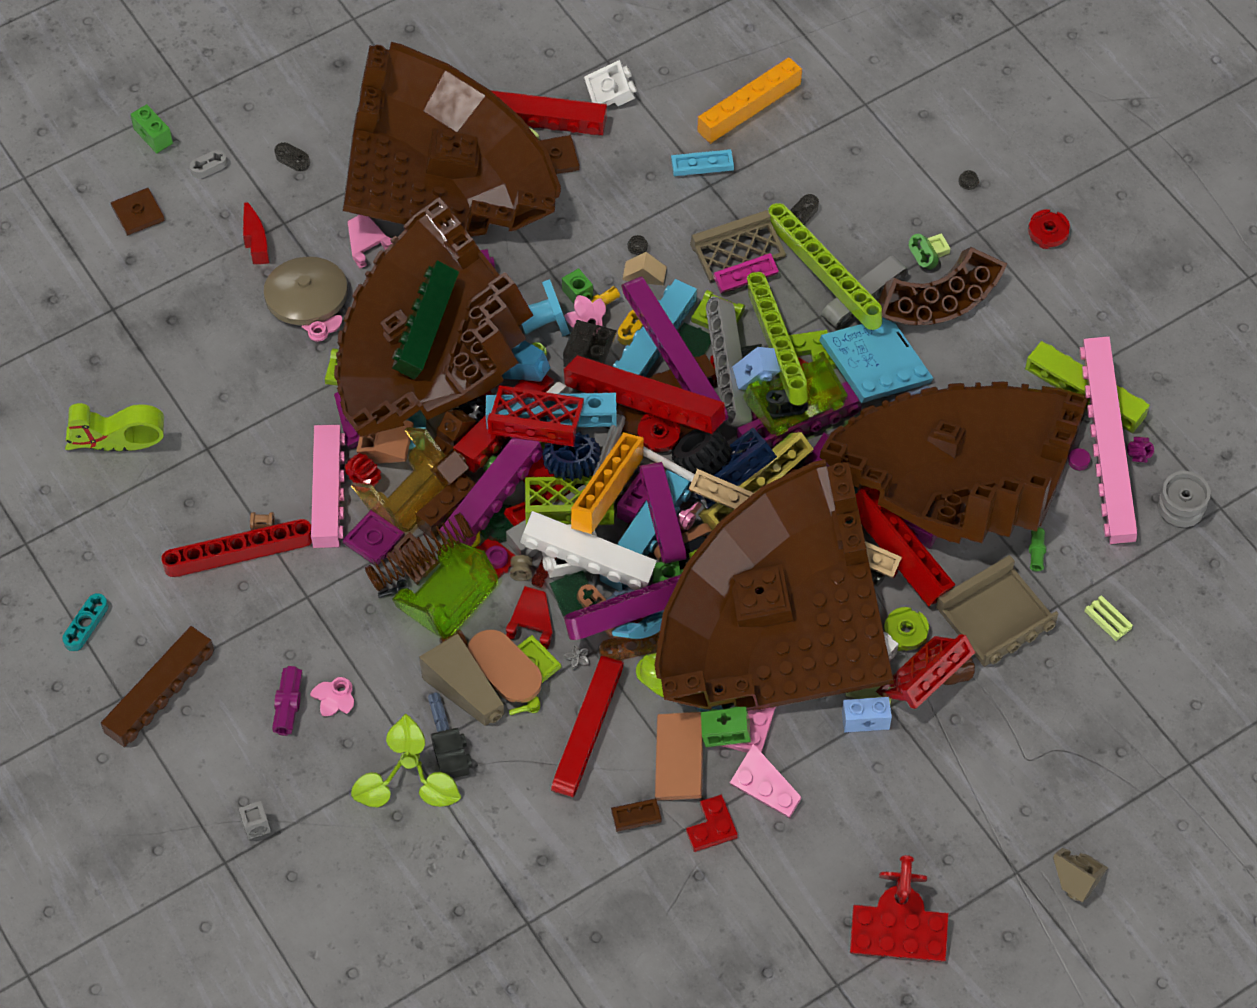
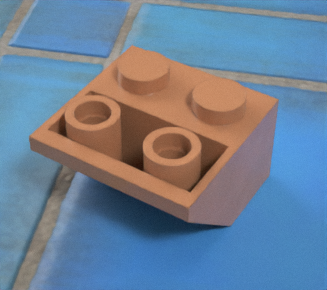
M405 420L403 422L405 426L359 437L356 452L367 455L375 464L406 462L414 423Z

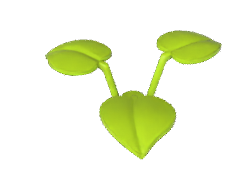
M404 714L389 729L386 736V742L391 750L396 753H402L391 774L383 781L378 773H366L357 779L351 790V797L355 801L369 807L383 806L388 802L391 791L386 785L390 783L396 772L403 765L407 769L418 768L420 780L424 784L419 789V795L427 804L438 807L449 806L461 798L454 779L448 774L434 772L427 777V780L424 778L422 762L419 761V757L425 746V737L417 723L407 714Z

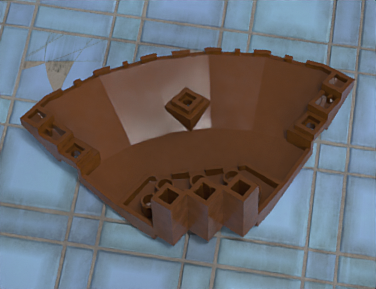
M440 197L413 215L403 226L405 230L398 237L394 235L390 240L392 244L385 251L380 250L373 260L374 266L372 270L365 273L367 278L363 284L357 286L352 295L354 298L351 307H348L345 314L343 331L338 333L337 343L339 345V352H336L338 363L335 365L334 378L338 385L337 391L341 398L340 403L343 415L360 437L405 426L403 422L419 410L429 420L484 395L504 381L501 376L518 364L511 350L526 340L519 326L534 315L515 282L506 272L499 275L480 251L473 238L466 232L462 224L451 213L449 207ZM438 260L459 271L424 368L414 380L392 369L395 361L392 357L395 350L400 348L401 343L398 341L403 331L407 329V326H405L406 320L410 314H413L412 304L416 298H419L420 294L417 291L421 283L425 282L426 279L423 275L427 267H432Z
M1005 381L992 382L991 386H981L980 382H976L973 387H964V383L948 384L946 389L938 390L937 387L921 389L920 394L915 395L905 392L896 396L894 401H883L879 407L872 405L862 409L860 415L856 418H850L846 426H840L831 432L820 451L819 458L825 459L829 466L836 463L849 462L855 487L859 488L860 485H864L871 489L880 490L878 505L949 542L960 544L962 538H966L973 542L983 543L988 531L1000 536L1010 537L1015 525L1037 532L1039 526L1044 521L1066 467L1068 454L1072 444L1075 442L1089 398H1086L1085 395L1056 387L1042 386V389L1039 390L1029 388V384H1022L1021 387L1008 386V382Z

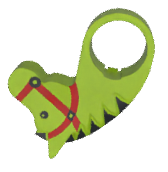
M73 404L69 407L66 441L68 443L65 446V450L89 448L104 451H132L150 447L163 439L164 414L154 406L139 404L129 406L110 417H102L98 413L91 412L90 407L86 404Z

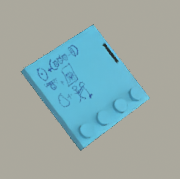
M882 318L881 327L875 330L867 329L863 324L823 334L820 337L819 341L861 403L927 385L933 380L932 375L895 322Z

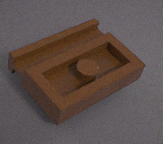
M411 532L404 536L391 552L387 553L399 566L397 559L392 553L395 551L397 557L408 571V566L399 548L402 549L409 562L414 567L415 565L405 544L408 545L412 554L421 564L411 540L427 560L420 542ZM429 556V563L423 560V567L417 564V570L412 569L410 566L411 574H408L405 570L404 572L418 585L419 581L423 577L425 578L440 562L437 558L432 559Z

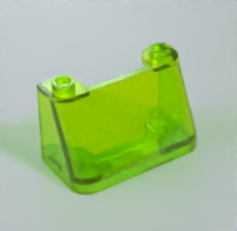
M824 352L814 355V362L808 364L806 362L801 366L807 380V402L809 406L807 411L801 415L772 419L767 411V393L772 390L784 389L780 377L768 383L765 380L761 382V385L759 381L748 385L743 399L771 434L782 435L788 431V428L827 410H837L844 405L843 402L848 395Z
M448 538L447 541L452 546L450 539ZM453 541V549L447 545L448 552L441 549L442 555H438L441 566L415 594L412 590L403 588L392 598L399 610L435 635L443 638L453 635L495 589L498 583L497 573L486 553L461 542L460 545H457Z

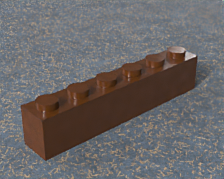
M190 626L101 722L103 732L124 748L129 742H133L137 738L139 731L151 723L154 715L159 710L165 708L172 695L182 689L184 682L197 673L199 666L204 661L210 659L214 651L212 640Z

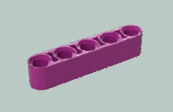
M657 462L641 465L640 476L662 561L664 564L686 560V550L663 463Z

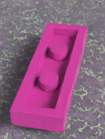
M769 253L714 272L713 277L720 294L748 285L747 277L753 272H761L768 278L777 275L779 271L772 254Z

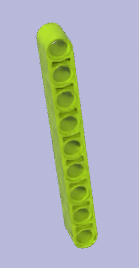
M781 203L772 204L768 212L776 234L867 329L875 330L881 327L882 307L876 299L785 205Z
M753 272L747 277L750 301L768 348H774L780 368L778 374L788 400L793 405H802L808 400L807 380L766 276L761 272Z

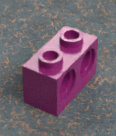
M640 472L617 504V518L628 524L632 523L646 502Z

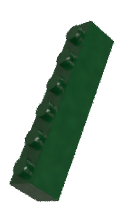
M438 260L432 267H427L423 275L426 278L425 282L421 283L417 291L420 294L419 298L415 299L411 307L414 310L413 314H410L405 323L407 329L403 331L399 338L400 348H397L393 354L392 359L395 361L392 369L414 380L422 372L459 271Z

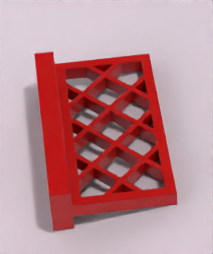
M499 385L492 411L487 418L488 433L573 447L584 405V398ZM502 394H510L514 398L505 402ZM530 397L535 401L526 405L523 399ZM554 401L556 405L547 408L544 403ZM518 402L522 408L513 411L509 406ZM568 404L578 405L577 408L570 412L565 407ZM539 405L544 411L535 415L530 409ZM506 409L509 414L500 415L497 412ZM561 409L565 414L556 418L552 412ZM527 412L530 418L526 419L518 416ZM548 415L552 421L546 422L539 419ZM569 418L573 424L571 426L561 424L560 422Z
M959 634L955 639L934 636L892 675L894 684L880 686L876 692L881 697L907 701L910 708L917 709L973 656L975 651L966 635Z

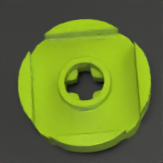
M900 607L888 615L884 624V632L888 633L894 641L899 643L897 651L914 650L925 644L929 624L921 612L912 611V608ZM903 625H906L907 628L911 627L910 632H903Z

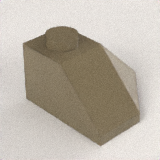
M1061 848L1055 853L1053 859L1062 890L1066 891L1071 899L1083 902L1089 897L1108 867L1089 855L1080 853L1079 856L1070 855V850Z

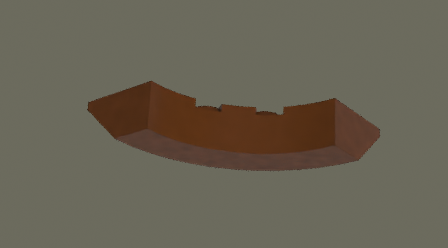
M969 247L961 252L959 259L952 269L939 280L920 284L893 278L885 283L879 299V304L882 307V318L906 325H932L955 319L973 309L987 297L1002 277L1007 263L973 247Z

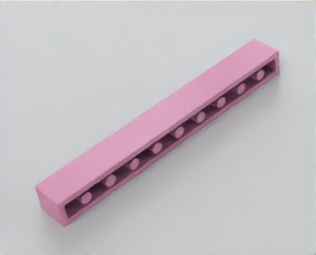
M1110 336L1084 339L1083 347H1080L1079 351L1080 359L1085 361V366H1082L1083 379H1087L1088 383L1085 386V397L1090 398V405H1087L1088 417L1093 419V424L1090 425L1091 437H1095L1096 444H1093V455L1098 457L1099 463L1095 464L1096 476L1101 478V484H1098L1099 497H1103L1104 504H1101L1102 517H1106L1107 524L1103 525L1104 536L1109 537V544L1136 542L1137 527Z

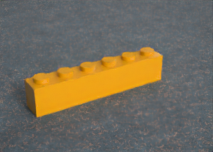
M788 57L699 115L697 132L711 144L801 85L802 68Z
M623 432L571 507L572 529L590 534L594 532L642 461L643 437Z

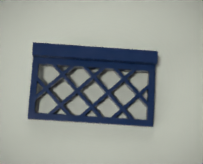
M753 427L730 444V453L735 451L727 459V462L730 463L726 466L723 465L713 476L739 486L777 456ZM696 494L706 509L717 503Z

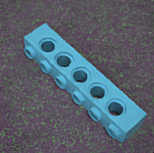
M560 393V395L584 398L578 427H611L612 425L617 427L616 393ZM486 395L487 429V418L492 411L496 395ZM502 395L505 402L514 398L513 395ZM530 397L523 399L526 405L535 401ZM554 401L544 403L547 408L556 405ZM518 402L509 406L513 411L522 408ZM568 404L565 407L570 412L577 408L578 405ZM539 405L530 409L535 415L544 411ZM506 409L497 412L500 415L509 414ZM561 409L552 412L556 418L565 414ZM527 412L518 416L520 418H530ZM548 415L539 419L546 422L552 421ZM569 418L560 422L561 424L571 426L573 424Z

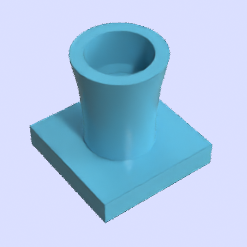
M549 279L542 282L548 299L528 305L534 316L522 323L526 335L553 321H557L562 337L570 334Z

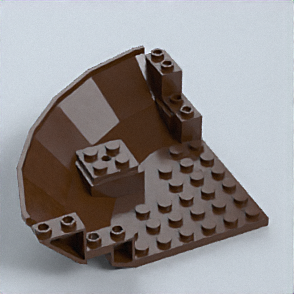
M391 42L389 50L385 49L382 45L369 46L352 134L342 211L405 225L413 215L440 197L471 237L486 235L489 224L508 227V232L516 231L555 212V199L559 198L561 193L558 177L548 151L518 114L488 88L448 63L395 42Z
M825 459L814 461L762 486L716 525L686 563L663 611L654 664L656 677L661 679L664 700L702 709H712V706L734 702L735 707H746L747 710H761L894 684L849 462L827 466ZM846 521H853L851 524L846 523ZM762 588L764 590L762 594L756 593L757 589ZM716 689H723L722 692H715Z

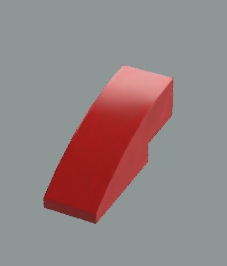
M245 202L243 218L245 248H251L253 264H270L266 235L261 220L251 205Z

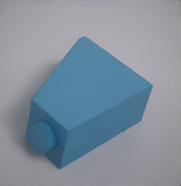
M524 340L511 350L518 364L501 376L503 379L542 381L551 367L544 351Z

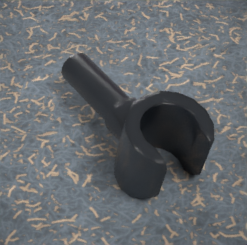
M399 580L396 587L379 592L378 597L381 598L392 594H397L400 597L406 596L409 588L402 589L401 587L407 585V580Z

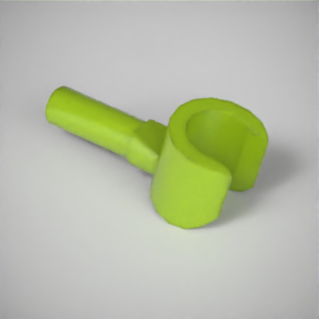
M536 696L528 701V705L509 710L510 715L526 711L537 713L540 710L539 697Z

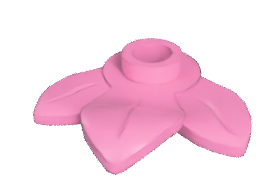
M578 295L574 302L575 311L566 313L564 315L565 320L574 329H583L586 333L596 334L603 325L602 317L606 313L605 304L601 298L592 303L587 297ZM590 320H595L596 324L594 326H589L588 322Z
M332 316L323 322L316 321L311 325H301V327L308 331V336L311 340L323 341L328 337L329 333L335 332L340 328L342 316Z
M700 502L695 503L686 511H681L677 519L681 534L693 525L696 519L695 514L702 505Z
M338 677L332 682H321L310 693L311 697L321 700L320 712L322 716H332L338 710L348 714L354 706V698L351 695L352 684L344 677ZM340 687L345 688L343 691H337Z

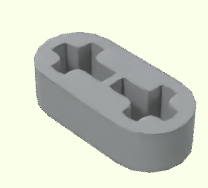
M214 150L194 159L190 163L192 176L202 179L224 169L227 165L226 155L221 150Z

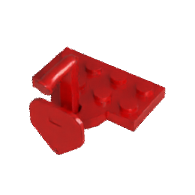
M909 855L901 856V873H879V878L895 881L896 886L887 889L882 894L877 907L853 905L850 953L945 962L948 913L925 911L924 902L919 893L911 888V882H926L927 876L912 874L914 858Z

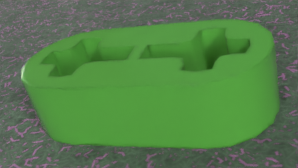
M914 234L909 240V248L918 264L928 270L935 268L939 258L929 239L921 234ZM919 240L921 241V242H920V245H921L922 249H920V248L917 247ZM925 255L930 256L928 263H926V262H927V258H926Z

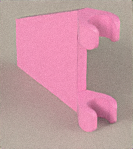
M358 215L348 221L352 257L357 266L362 269L367 266L365 262L366 257L363 252L379 243L386 250L392 244L391 238L386 236L370 217Z

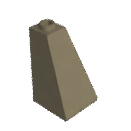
M458 634L419 656L423 680L480 723L486 726L489 723L497 722L504 715L502 701Z

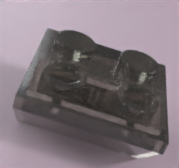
M576 320L563 352L564 367L577 355L605 364L617 330Z

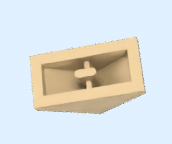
M645 252L626 261L623 280L631 281L642 276L647 284L663 286L667 267Z

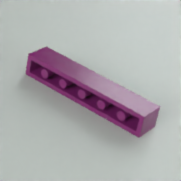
M513 437L448 519L451 520L459 534L463 537L461 529L454 518V515L459 514V512L462 513L474 534V537L470 539L466 537V541L459 537L460 545L453 541L456 547L465 551L468 546L470 547L474 544L478 532L488 526L490 518L494 513L500 511L505 499L514 493L516 485L528 475L531 466L540 460L543 449L539 441ZM447 520L444 524L457 541L456 535ZM442 526L440 528V531L445 537V539L450 542V539L444 527Z

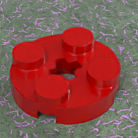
M1044 209L1033 214L1029 222L1028 233L1031 239L1039 244V247L1048 249L1059 246L1068 239L1070 223L1064 214L1058 211L1056 214L1050 212L1049 209ZM1045 226L1053 227L1052 231L1046 230Z
M649 413L641 418L637 428V436L644 438V447L655 453H661L671 450L678 444L680 435L679 423ZM655 428H658L659 431L663 430L662 435H656L654 433Z

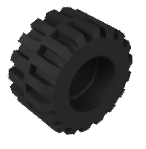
M694 429L686 434L674 447L672 460L675 464L694 474L699 469L713 475L728 461L727 459L731 455V447L718 429L713 434Z

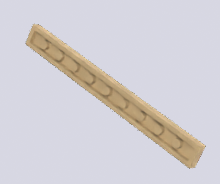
M697 469L688 489L733 510L754 494ZM865 541L870 569L893 578L902 557Z

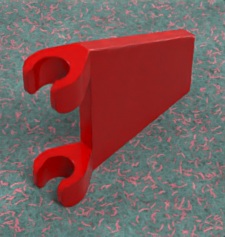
M524 586L512 618L506 627V636L509 639L515 638L518 626L542 632L540 642L546 649L549 648L553 633L546 592Z

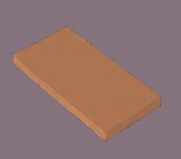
M701 712L657 714L655 798L657 801L702 798L703 738Z

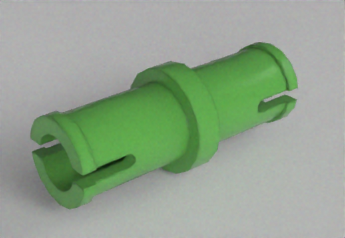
M1040 527L1037 532L1031 530V544L1029 545V553L1031 554L1030 569L1036 572L1044 569V554L1046 553V546L1044 545L1045 530Z

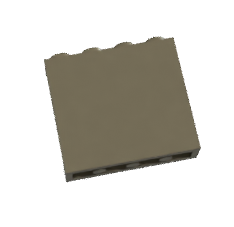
M1010 555L938 597L936 608L958 635L963 634L967 636L975 651L974 655L984 667L989 664H996L1005 654L1014 653L1023 643L1034 641L1043 631L1048 632L1056 626L1058 612L1050 613L1015 571V561Z

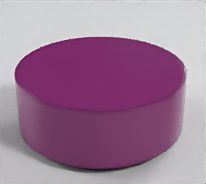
M1077 448L1070 452L1068 463L1071 468L1081 471L1089 466L1091 457L1086 450Z
M500 546L489 548L485 554L487 565L494 569L504 567L508 561L507 551Z

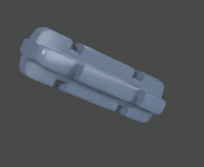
M438 692L429 694L428 700L437 732L449 730L440 694Z

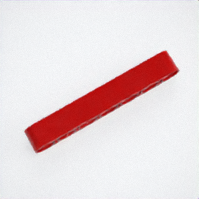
M298 519L173 548L162 554L161 561L166 575L178 577L309 546L312 543L311 524L305 519Z
M604 655L600 657L554 776L551 791L572 798L575 797L622 674L624 661Z

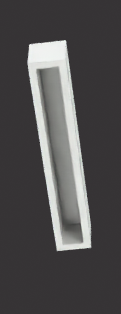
M534 511L530 515L520 543L529 549H537L545 552L549 557H557L565 560L572 566L583 567L592 574H600L612 582L628 585L632 590L648 585L657 561L592 534L572 529L569 525Z

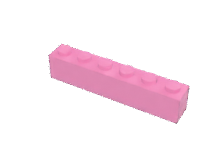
M314 425L311 523L313 548L340 547V539L344 538V528L340 526V520H344V507H340V501H344V488H341V483H345V471L341 470V464H345V451H342V446L346 445L345 433H341L340 425Z

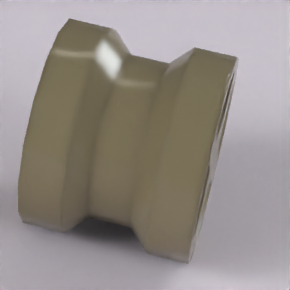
M526 555L513 556L511 558V566L513 568L510 570V577L517 581L531 579L532 571L530 568L532 567V558Z

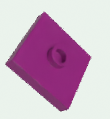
M370 510L343 539V544L372 564L376 562L379 565L381 563L380 558L384 560L387 553L394 549V546L405 536V533Z

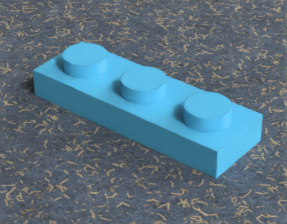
M731 149L671 155L674 176L734 170Z

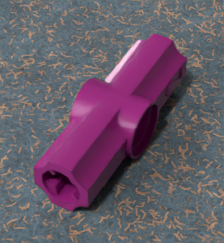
M296 666L283 668L280 688L275 694V715L272 730L283 736L292 734L295 715L300 708V686L303 672Z

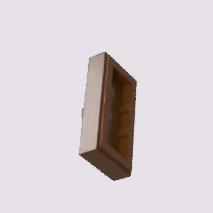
M656 798L611 808L616 832L662 822Z

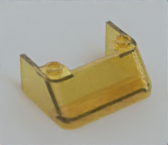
M406 427L405 432L416 445L408 458L409 464L414 471L388 498L382 492L376 491L373 485L352 483L351 485L369 511L372 510L404 532L414 528L417 524L416 513L446 487L430 471L434 465L445 457V454L427 429Z

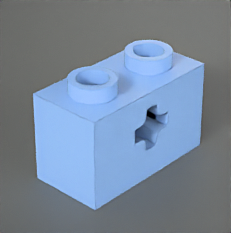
M757 347L732 366L738 390H748V392L759 390L763 384L771 381L780 372L774 348Z
M889 697L843 700L842 719L844 733L890 729L892 716Z

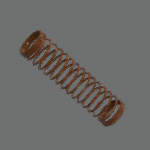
M457 513V515H454V518L461 529L463 537L454 527L451 520L448 519L457 541L442 522L452 546L445 539L438 526H436L446 550L437 540L432 530L429 531L435 540L439 552L434 548L426 534L423 533L430 546L433 556L426 549L420 538L417 537L427 560L411 540L421 564L412 554L407 544H405V547L415 567L409 562L402 549L399 548L409 571L401 563L395 551L392 552L399 563L403 575L395 567L389 555H386L397 579L387 568L382 558L380 560L391 582L384 576L376 562L374 564L383 579L384 585L371 565L365 567L366 574L375 589L380 592V590L386 588V581L392 585V578L396 581L399 580L398 574L401 577H405L404 570L411 574L410 566L414 570H417V564L423 567V560L429 563V556L432 559L436 558L435 552L439 556L442 555L441 549L448 552L447 545L453 549V541L460 545L459 537L463 541H466V537L468 539L474 537L462 513Z

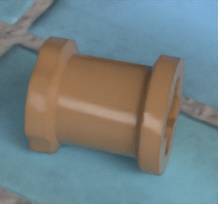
M251 512V530L275 525L274 512L269 514Z

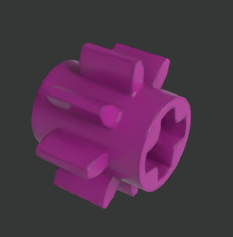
M1134 437V441H1131L1127 446V453L1130 457H1133L1132 462L1147 463V458H1151L1154 454V446L1149 442V437Z

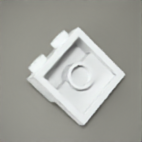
M618 60L584 76L592 103L607 104V106L615 103L618 107L635 99L634 93L637 92L633 81H629V77L632 75L628 66H623L621 61Z

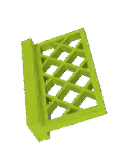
M583 476L581 480L575 478L573 481L568 478L563 481L562 477H525L526 525L532 511L566 525L571 524V507L583 491H579L574 486L576 484L587 486L592 476H589V478ZM555 484H561L564 486V488L561 489L559 492L553 489L552 487ZM530 485H540L543 488L535 492L530 488ZM569 490L575 494L570 500L563 496ZM546 491L554 495L549 500L541 496ZM536 499L542 503V505L530 506ZM559 499L565 504L553 505L552 503ZM614 502L598 525H614Z

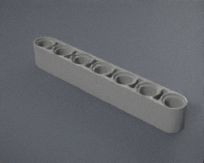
M711 297L706 305V313L719 397L724 402L729 417L724 423L738 429V427L752 422L748 390H738L732 368L742 359L733 303L718 297Z

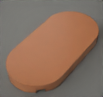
M484 630L477 633L468 644L469 652L491 686L504 699L514 703L515 701L523 703L534 699L539 694L542 684L539 668L504 633L497 630Z

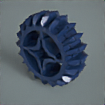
M581 431L575 434L573 447L546 443L543 450L545 469H548L549 474H554L555 478L562 477L563 481L567 478L571 479V481L575 478L581 480L583 476L589 478L590 474H594L601 455L599 443H596L595 438H590L589 434L582 435Z

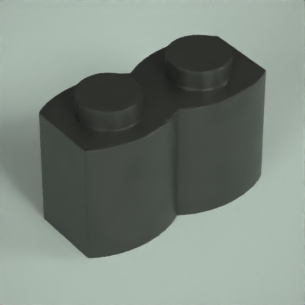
M458 727L431 733L439 772L446 773L452 778L469 775V767H472L470 754H465L463 748L467 747L464 733L460 734Z

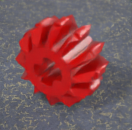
M358 453L354 455L345 465V472L349 476V480H352L354 485H357L361 490L368 491L379 483L381 479V471L377 468V464L365 454Z

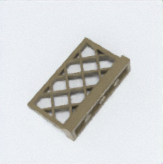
M768 210L692 235L690 245L692 250L696 252L710 283L715 281L710 271L712 264L723 269L732 267L728 265L730 258L739 260L741 263L749 261L747 259L749 251L764 256L769 254L765 251L768 245L776 247L779 252L772 255L774 261L786 257V253L770 221L771 216ZM768 228L769 238L757 235L759 230ZM746 235L751 237L750 245L739 242L740 236ZM755 239L766 243L763 251L752 247ZM727 241L734 245L729 252L720 248L721 243ZM736 245L747 250L744 257L733 253ZM709 248L714 250V254L710 258L703 255L701 250ZM717 252L728 256L725 264L714 260Z

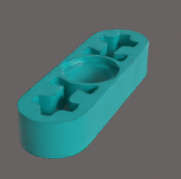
M96 593L89 596L62 637L67 650H80L108 610V603L104 595ZM99 602H101L102 605H101V606H98V605H97V606L95 607V609H94L93 604H94V603H95V604H98ZM84 618L92 620L88 626L83 627L79 625L80 621ZM77 636L78 641L70 643L69 639H74Z

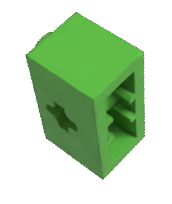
M147 104L130 114L134 130L156 154L173 144L170 128Z
M732 707L731 709L722 710L712 709L701 712L702 738L705 747L751 742L750 718L746 707Z

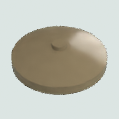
M299 257L284 262L270 273L264 285V298L269 311L279 320L294 325H311L313 322H323L331 318L343 307L348 295L347 281L342 270L331 261L318 257Z

